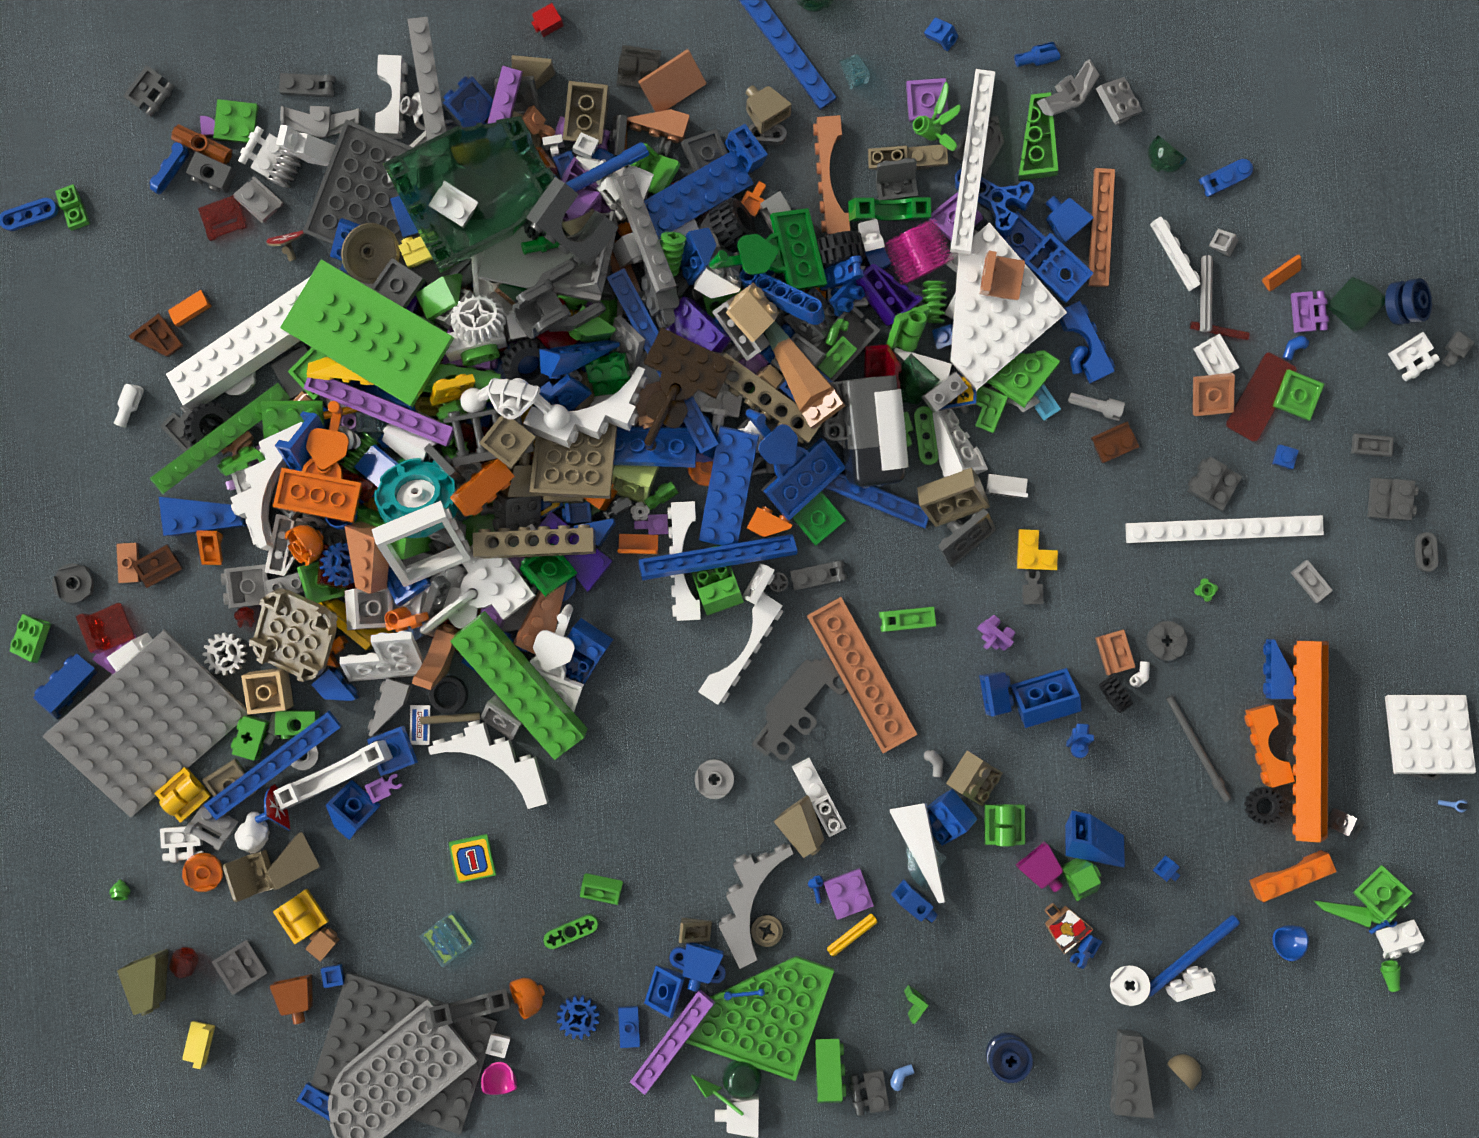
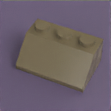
M972 467L917 487L919 505L935 527L979 512L983 508H990L980 478Z

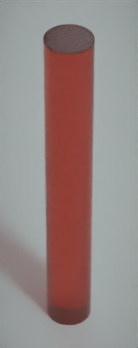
M1191 321L1189 328L1201 331L1200 323ZM1212 325V330L1208 332L1244 340L1249 338V332Z

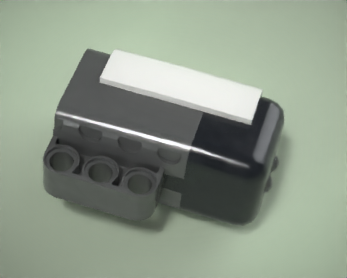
M896 375L829 382L836 389L846 406L822 423V433L828 440H843L847 481L852 485L869 488L870 486L881 487L885 484L901 482L905 477V468L909 467L902 393L901 389H897ZM832 426L837 428V434L834 437H831L829 434V429Z

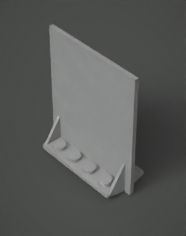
M500 193L478 275L479 279L531 288L536 285L543 273L572 258L573 254L569 253L567 255L558 247L548 249L544 253L539 251L526 255L523 254L521 243L532 241V237H527V233L524 232V213H526L528 208L531 210V205H535L538 200ZM614 211L601 213L618 226L619 219ZM562 226V230H563L564 235H565V236H570L569 234H567V232L564 230V228H563V226ZM616 232L590 267L585 263H582V265L578 264L569 275L553 283L555 294L587 300L593 304L601 301L612 250L615 248Z

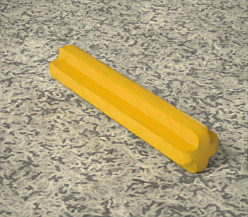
M869 914L828 946L827 951L832 957L836 956L878 922L875 916Z

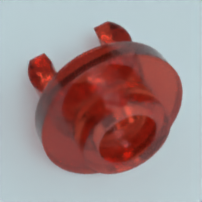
M248 607L239 608L234 613V618L238 620V627L241 628L243 626V620L248 621L249 627H252L254 611Z

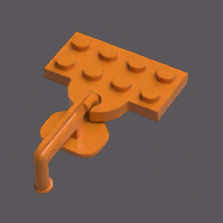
M331 401L328 404V409L332 412L329 430L316 428L309 433L306 449L312 458L305 463L302 471L281 468L273 507L354 523L362 483L343 479V472L337 462L346 456L349 440L344 433L338 432L343 409L337 401Z

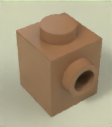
M324 927L320 931L317 929L309 938L311 943L306 947V950L321 962L340 939L337 937V933L330 928Z

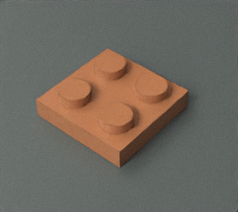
M1233 373L1193 377V415L1203 416L1234 412L1235 375Z

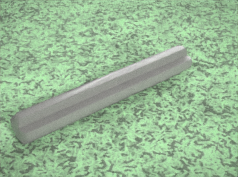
M1205 255L1201 258L1200 330L1202 332H1210L1212 330L1213 257L1210 255Z

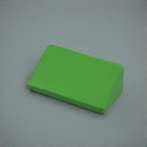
M586 873L584 874L580 897L618 905L623 881Z

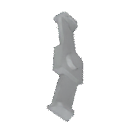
M1090 59L1085 61L1075 79L1072 75H1069L1055 86L1058 93L1037 101L1045 115L1054 116L1068 109L1076 108L1085 101L1086 96L1100 76Z
M281 106L280 111L282 125L289 126L295 131L306 133L316 138H326L327 136L340 134L345 120L360 125L361 117L360 108L332 115L331 108L326 106H310V114Z

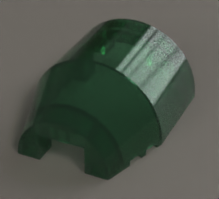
M521 116L499 119L495 123L489 124L476 123V126L464 128L463 126H456L382 163L440 273L513 237L528 221L527 215L555 178L550 168H546L536 150L530 132ZM444 181L479 203L464 228L429 206Z

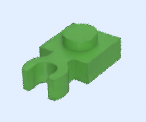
M672 482L664 483L659 486L655 495L648 497L644 502L650 510H653L661 502L663 504L677 495L678 491Z

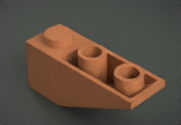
M672 109L627 117V125L630 126V129L641 132V130L647 131L653 137H667V140H672L673 143L682 142L685 139L690 123V115Z

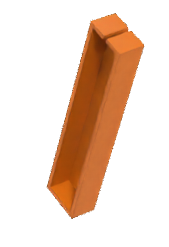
M1297 641V645H1294L1293 649L1294 657H1297V665H1294L1293 668L1294 677H1297V685L1294 684L1293 695L1296 696V704L1293 706V715L1296 716V724L1293 726V735L1296 736V744L1293 745V755L1296 756V764L1293 765V775L1296 776V784H1293V795L1296 796V804H1293V815L1296 816V823L1293 824V835L1296 836V841L1321 843L1328 838L1329 641Z

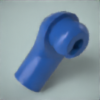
M1298 336L1289 340L1282 358L1292 360L1295 350L1307 348L1309 340L1305 336Z
M1085 346L1076 347L1070 355L1069 361L1073 375L1083 372L1080 362L1084 356L1088 355V348Z

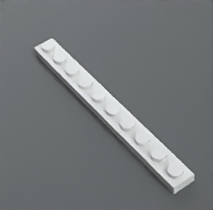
M980 69L975 71L950 252L969 255L971 252L995 71Z
M1323 515L1125 524L1126 543L1324 535Z

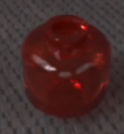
M189 947L177 949L174 951L169 965L170 971L178 978L191 976L196 969L199 960L198 955L194 949Z

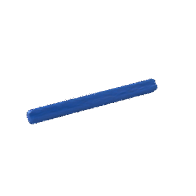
M1231 915L1150 982L1149 996L1151 997L1235 929L1240 924L1239 920L1234 915Z

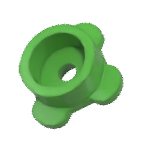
M1206 578L1201 579V584L1198 588H1195L1194 593L1197 596L1203 597L1204 601L1209 602L1212 600L1215 592L1218 591V586L1210 583Z

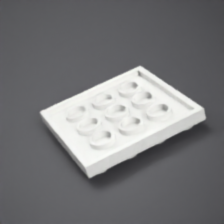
M1466 695L1385 696L1394 774L1476 773Z

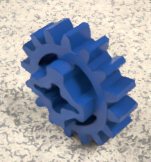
M337 543L335 546H329L328 550L323 551L326 557L320 559L324 563L320 569H325V573L322 576H329L328 582L335 581V586L341 585V583L342 586L354 583L348 543L343 545Z
M574 995L572 1001L567 998L566 1004L562 1003L560 1005L562 1010L557 1012V1015L561 1016L557 1019V1023H562L559 1028L560 1031L565 1029V1036L571 1033L572 1039L579 1035L581 1040L584 1034L589 1037L591 1035L590 1030L595 1031L597 1028L594 1024H599L600 1021L598 1018H595L600 1014V1011H595L597 1004L591 1005V998L585 1001L584 995H582L581 999ZM569 1010L570 1017L566 1020L565 1014ZM576 1014L578 1016L583 1015L581 1021L579 1018L574 1019ZM591 1014V1022L588 1025L586 1018Z

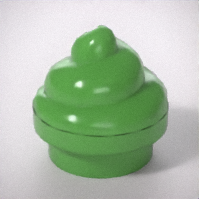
M120 879L110 888L109 894L112 900L123 901L128 899L130 889Z

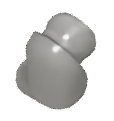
M935 750L925 751L924 759L926 761L929 760L933 765L932 776L942 777L943 758Z

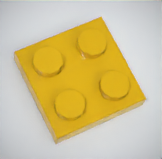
M460 374L454 379H440L436 381L430 396L432 406L461 399V395L465 390L474 387L475 379L473 374Z

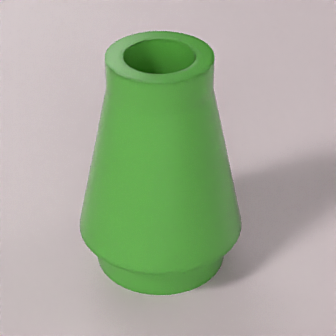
M1394 960L1382 962L1380 970L1388 990L1391 992L1399 991L1401 989V966Z

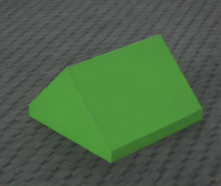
M459 273L442 276L416 293V297L427 320L432 321L458 305L463 275Z

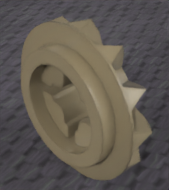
M770 915L758 917L751 928L754 941L764 947L777 944L783 933L780 921ZM770 924V930L774 934L768 933L763 938L764 931L760 927L766 928Z

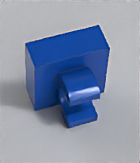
M1166 855L1153 869L1166 882L1170 878L1176 881L1180 877L1176 872L1179 866Z

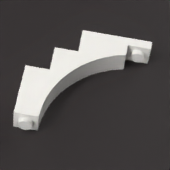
M286 125L280 126L276 145L305 162L328 166L336 146L309 134L299 133Z

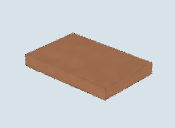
M688 49L638 81L655 112L668 110L707 84Z

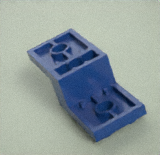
M1017 211L1015 214L1019 216L1016 227L1009 236L1002 238L1021 260L1025 261V264L1033 274L1066 303L1093 275V272L1052 233L1045 237ZM1014 235H1021L1023 242L1021 244L1014 243ZM1061 270H1068L1070 278L1067 280L1062 279L1060 276Z

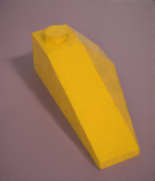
M329 357L308 363L307 378L323 380L341 378L343 382L347 383L351 380H357L362 385H374Z

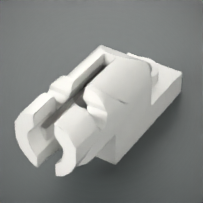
M601 160L596 166L606 162V160ZM614 172L598 180L596 183L599 186L596 190L601 193V197L606 201V204L614 211L618 219L622 221L627 216L613 182L616 177H619Z

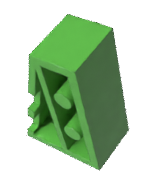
M816 1039L817 1103H841L843 1101L842 1097H846V1085L842 1084L841 1076H845V1066L840 1061V1056H844L843 1043H840L839 1039Z

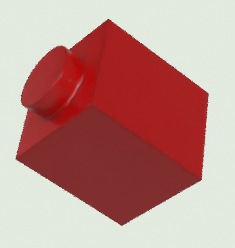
M553 3L532 14L534 21L531 23L537 33L541 32L543 37L564 26Z

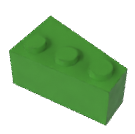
M1076 858L1061 866L1062 873L1076 901L1099 890L1101 882L1098 877L1101 874L1092 862Z

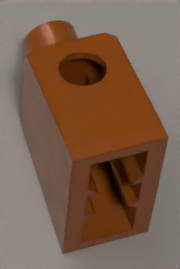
M312 974L276 981L270 985L280 1015L291 1014L293 1024L305 1022L303 1011H307L313 1006Z

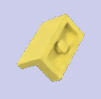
M197 1021L191 1022L183 1060L194 1062L193 1068L201 1069L206 1065L215 1025Z

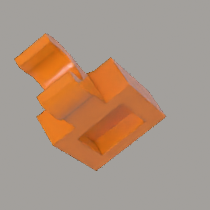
M760 181L753 193L747 190L741 201L754 218L760 210V203L764 201L760 196L765 190L766 184Z

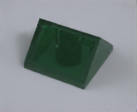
M912 353L901 364V373L898 374L902 402L918 405L922 400V396L933 389L940 381Z

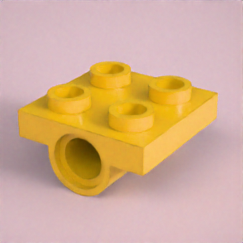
M186 767L182 768L154 793L160 799L159 803L163 810L169 815L175 816L180 823L212 796Z
M305 889L273 911L294 944L329 921L308 889Z

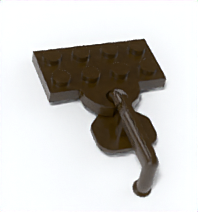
M661 327L644 361V365L661 372L660 384L662 391L651 395L645 408L647 416L654 420L644 440L646 449L652 451L656 448L655 439L662 425L669 428H678L682 425L688 413L685 401L694 397L697 391L717 399L734 362Z

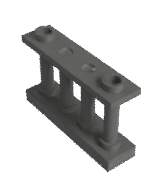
M494 407L483 409L476 413L467 412L460 414V411L449 412L448 416L443 419L444 423L452 422L458 449L457 455L452 458L454 466L496 459L493 454L479 444L484 437L479 416L491 414L494 425L500 417V414ZM521 416L514 419L522 425ZM469 418L472 419L478 446L476 452L471 453L466 450L460 420ZM534 443L529 446L525 453L534 451Z

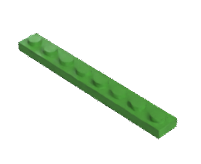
M276 383L150 477V480L162 494L166 493L262 420V401H288L290 397L279 383Z

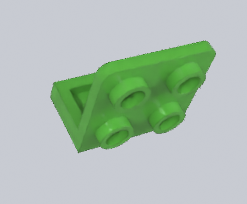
M644 143L649 156L631 164V166H636L654 174L649 193L657 194L670 185L680 167V162L658 155L648 144Z

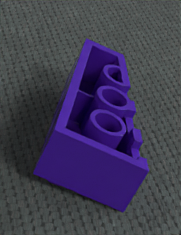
M550 512L539 527L549 526L550 529H558V526L569 525ZM571 536L570 544H577L579 536ZM551 537L550 543L557 545L559 537ZM596 548V554L563 555L576 570V577L587 592L591 591L614 562L598 548Z

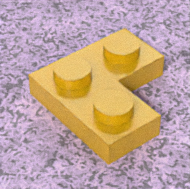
M1019 529L1017 569L1057 570L1058 550H1038L1039 530Z

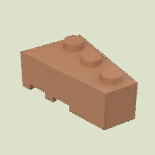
M360 521L345 526L355 588L372 594L387 588L389 563L376 545L372 529L376 527Z

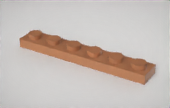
M1094 169L1092 216L1094 218L1091 220L1089 269L1093 272V275L1088 279V286H1109L1115 169Z

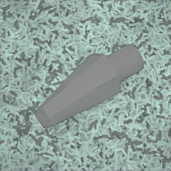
M272 713L266 730L268 735L263 742L268 746L272 744L274 739H279V735H275L274 713Z

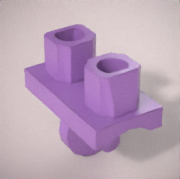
M995 615L982 622L977 629L983 633L981 638L986 641L983 646L985 649L992 646L995 650L1000 647L1004 651L1014 643L1012 639L1015 632L1009 627L1000 631L997 626L1001 621Z

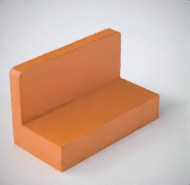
M619 534L618 553L658 555L659 535Z

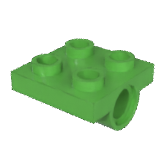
M926 304L914 307L907 312L899 313L895 316L887 341L891 350L897 347L907 352L916 350L930 312V308Z
M22 614L17 624L14 639L11 642L10 652L30 662L38 663L51 623Z
M984 804V844L997 846L1025 845V805Z

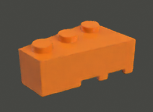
M498 458L484 462L481 465L483 469L478 473H473L471 479L467 483H463L450 497L464 516L477 515L483 510L482 506L486 502L490 503L497 497L496 493L499 490L503 491L511 485L510 481L515 476Z

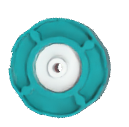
M413 458L389 468L380 477L381 483L374 493L376 506L385 524L439 501L442 502L445 509H450L453 518L458 511V507L450 499L457 491L455 481L435 460L431 463L424 462L421 458ZM441 522L407 537H427L445 526Z

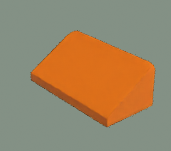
M1294 256L1264 277L1262 282L1266 288L1272 291L1298 273L1302 268L1301 256Z
M199 290L169 309L168 312L174 325L180 327L212 306L203 291Z

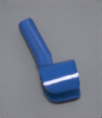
M820 875L814 876L813 879L808 881V886L813 889L816 903L818 904L821 903L819 887L823 885V879Z
M1386 920L1384 923L1381 922V924L1368 931L1372 935L1385 926L1395 927L1397 921L1389 923Z

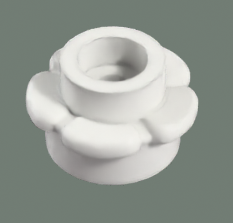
M637 502L635 506L631 507L630 513L633 515L632 518L634 520L645 521L648 518L650 509L643 502Z

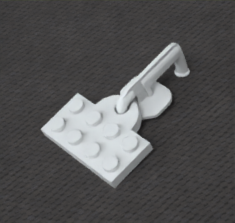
M495 539L490 542L491 548L498 546ZM472 545L470 546L471 551H469L471 560L462 563L468 573L463 578L461 588L449 590L443 610L422 625L420 632L434 637L437 626L446 619H449L455 627L463 628L477 617L478 608H487L493 605L502 619L506 620L536 595L509 558L476 559L473 557Z
M568 604L557 616L559 624L555 633L548 630L538 633L533 645L536 655L532 657L530 663L568 707L575 712L584 684L566 678L565 664L570 662L575 649L573 641L564 637L573 612L572 605Z

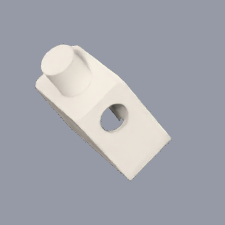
M758 1094L727 1099L744 1113L743 1116L728 1105L727 1110L715 1109V1122H727L728 1133L758 1138Z

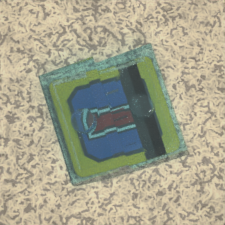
M454 910L419 935L441 967L450 963L476 943V940Z

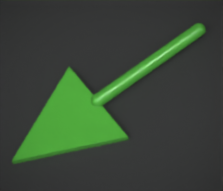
M692 1075L693 1080L705 1098L714 1094L738 1114L744 1115L739 1108L718 1093L722 1087Z

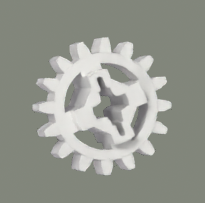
M222 633V637L219 634H215V640L212 638L208 639L210 645H204L207 652L202 653V655L207 656L204 663H210L209 670L215 669V674H220L222 671L223 675H228V671L234 674L236 673L235 668L238 670L242 669L240 663L246 662L243 659V655H247L248 652H243L246 644L240 645L241 638L235 639V634H230L228 637L227 633ZM225 641L222 646H216L219 642ZM222 651H225V653L228 654V657H225V655L222 654ZM229 661L234 662L231 666L225 667Z

